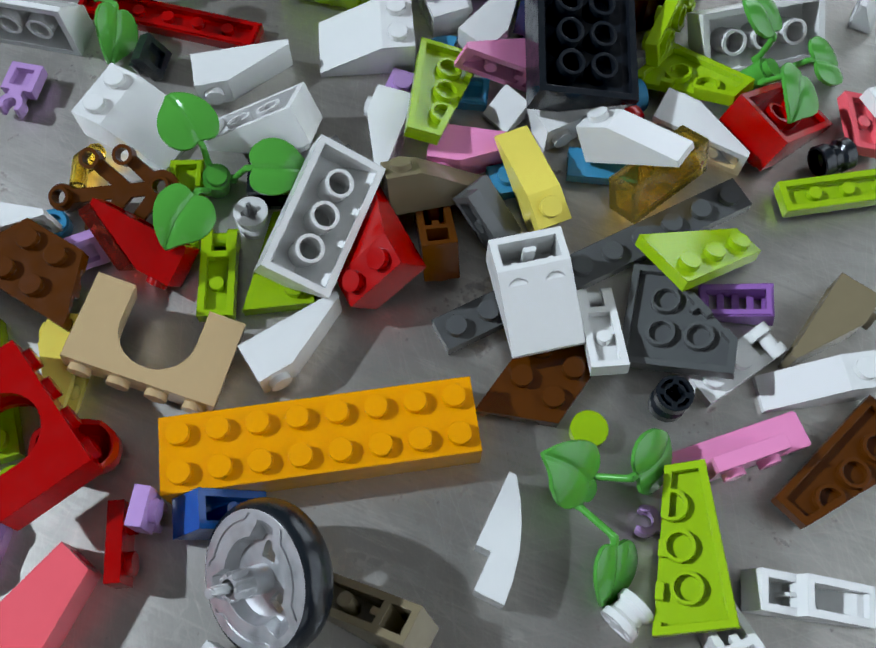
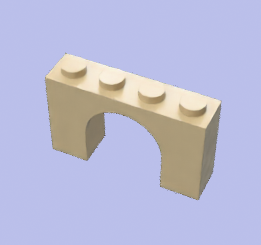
M98 272L60 353L63 364L68 366L66 370L82 378L89 379L91 374L106 379L105 383L108 386L117 390L128 391L130 387L142 391L145 398L156 403L166 404L167 400L181 404V409L189 414L214 411L237 353V346L242 340L246 324L210 311L198 342L187 359L176 366L166 369L143 367L132 361L124 353L120 345L121 334L137 300L136 285Z

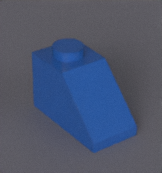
M197 487L172 499L173 540H210L216 525L226 512L241 502L253 498L267 497L266 491Z

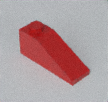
M93 197L90 202L91 207L135 269L148 276L146 281L163 290H166L167 287H182L200 249L191 244H186L166 251L159 243L153 224L110 201Z

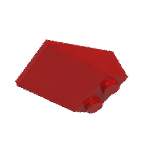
M781 81L742 93L719 119L750 152L747 162L759 171L776 165L833 125L820 110L809 118L787 124Z
M380 185L337 279V283L350 307L377 310L426 268L424 261Z

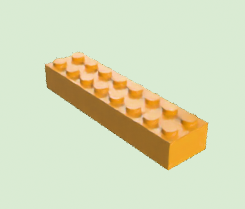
M470 376L158 418L160 496L171 505L172 499L197 487L266 491L267 493L480 463L482 456V445Z

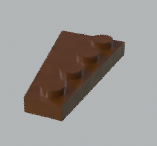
M871 395L863 399L770 500L800 529L809 526L876 484V399Z

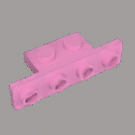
M790 411L672 452V464L705 459L710 482L722 478L723 482L726 483L746 475L745 469L756 465L759 470L777 465L782 462V456L809 447L811 441L797 414L794 411Z

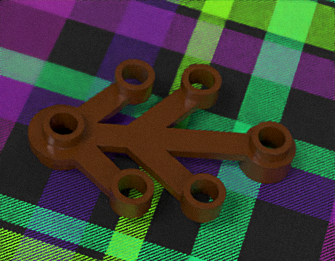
M119 144L112 151L113 161L118 165L130 167L144 181L131 183L104 160V156L100 151L88 147L82 149L79 153L78 160L80 165L96 171L111 185L77 189L75 186L59 183L51 188L48 199L54 209L73 212L79 208L81 203L91 202L93 197L111 200L113 204L123 209L127 207L133 198L145 197L133 214L147 220L153 212L154 202L159 194L157 191L159 182L164 181L165 187L180 182L176 175L170 171H154L137 156L134 148L125 144ZM127 150L129 156L127 160L122 161L121 153ZM93 153L95 161L89 165L88 157ZM63 191L65 194V198L63 202L60 203L59 195ZM99 217L88 219L85 223V231L94 228L95 224L99 222L101 231L98 234L101 239L109 235L110 232Z

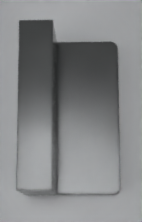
M487 175L480 176L453 198L486 251L488 240L520 234L522 231Z

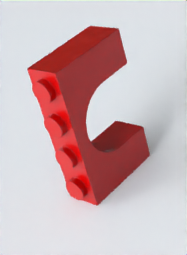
M11 340L0 347V413L15 407H33L38 410L41 420L39 438L32 451L21 462L0 475V523L19 531L102 474L105 470L97 459L103 455L97 444L89 435L83 438L77 429L82 425L80 418L69 405L63 408L58 398L63 395L60 388L50 376L44 378L40 373L39 369L44 367L40 358L30 347L24 351L15 341Z

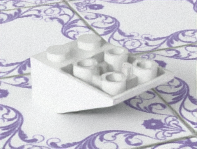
M561 226L488 240L486 263L512 359L585 344L586 340L571 257Z

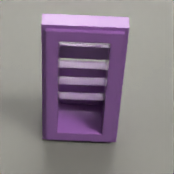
M774 283L698 285V297L708 307L709 295L716 296V309L711 310L713 316L719 322L757 326L765 321L768 326H773L775 317ZM724 297L731 298V309H724ZM739 298L746 299V309H739ZM754 300L761 301V309H754Z

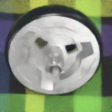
M259 497L234 506L225 513L216 525L206 551V589L204 594L209 600L213 615L226 637L237 648L308 647L325 626L332 606L334 592V575L330 554L324 538L314 522L299 507L286 500L274 497ZM271 543L272 550L275 553V558L271 557L268 554ZM280 592L283 597L282 607L276 600Z

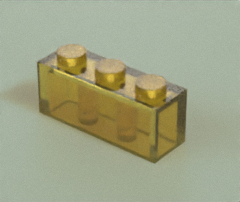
M684 125L680 126L673 132L692 140L695 147L680 167L626 165L609 177V207L635 225L706 172L709 139Z

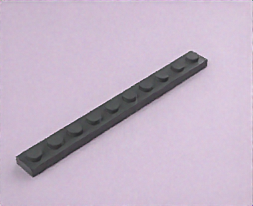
M731 178L570 254L576 290L587 289L634 266V264L649 259L635 246L639 234L709 230L748 211L752 203L736 181ZM494 291L432 319V327L448 355L504 329Z

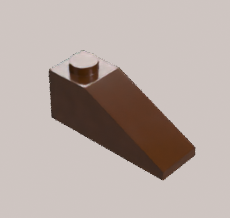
M450 206L414 212L419 252L426 265V268L423 270L424 282H441L460 278L458 238Z

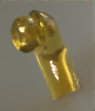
M92 143L88 146L100 151L104 156V160H106V150L101 144ZM80 151L73 156L69 185L75 186L77 189L87 188L88 174L94 171L80 165L78 160ZM93 153L88 157L89 165L95 161Z

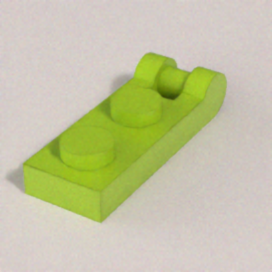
M227 229V233H216L215 230H212L206 237L201 239L196 317L199 322H206L210 311L236 320L239 250L241 248V233L239 229ZM217 247H226V250L215 251Z

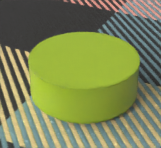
M584 410L577 413L569 425V437L571 440H587L594 443L597 448L604 443L608 436L609 428L607 421L601 414L592 410Z

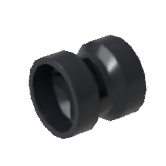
M843 137L831 141L829 145L820 144L811 147L808 151L807 162L811 173L815 177L831 175L836 171L842 173L856 167L858 152L853 141Z
M678 375L664 377L649 395L648 409L657 420L674 422L693 403L695 397L694 389L690 382Z

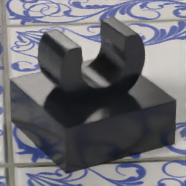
M148 32L140 35L129 66L138 74L145 73L153 81L163 79L172 53Z

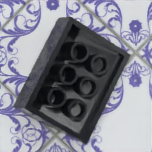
M525 0L527 109L562 112L591 109L600 106L636 104L639 101L635 0Z

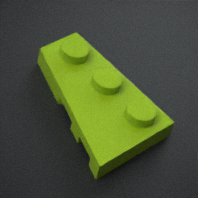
M673 43L659 67L645 64L638 70V79H642L645 82L647 89L667 92L670 87L679 92L686 93L695 99L731 106L742 93L752 91L755 81L754 78L677 43Z
M281 211L273 212L260 255ZM254 272L242 311L245 316L302 310L316 302V297L312 294L284 287Z
M737 228L639 234L635 246L682 292L756 261L762 251L750 241L747 235L740 232Z

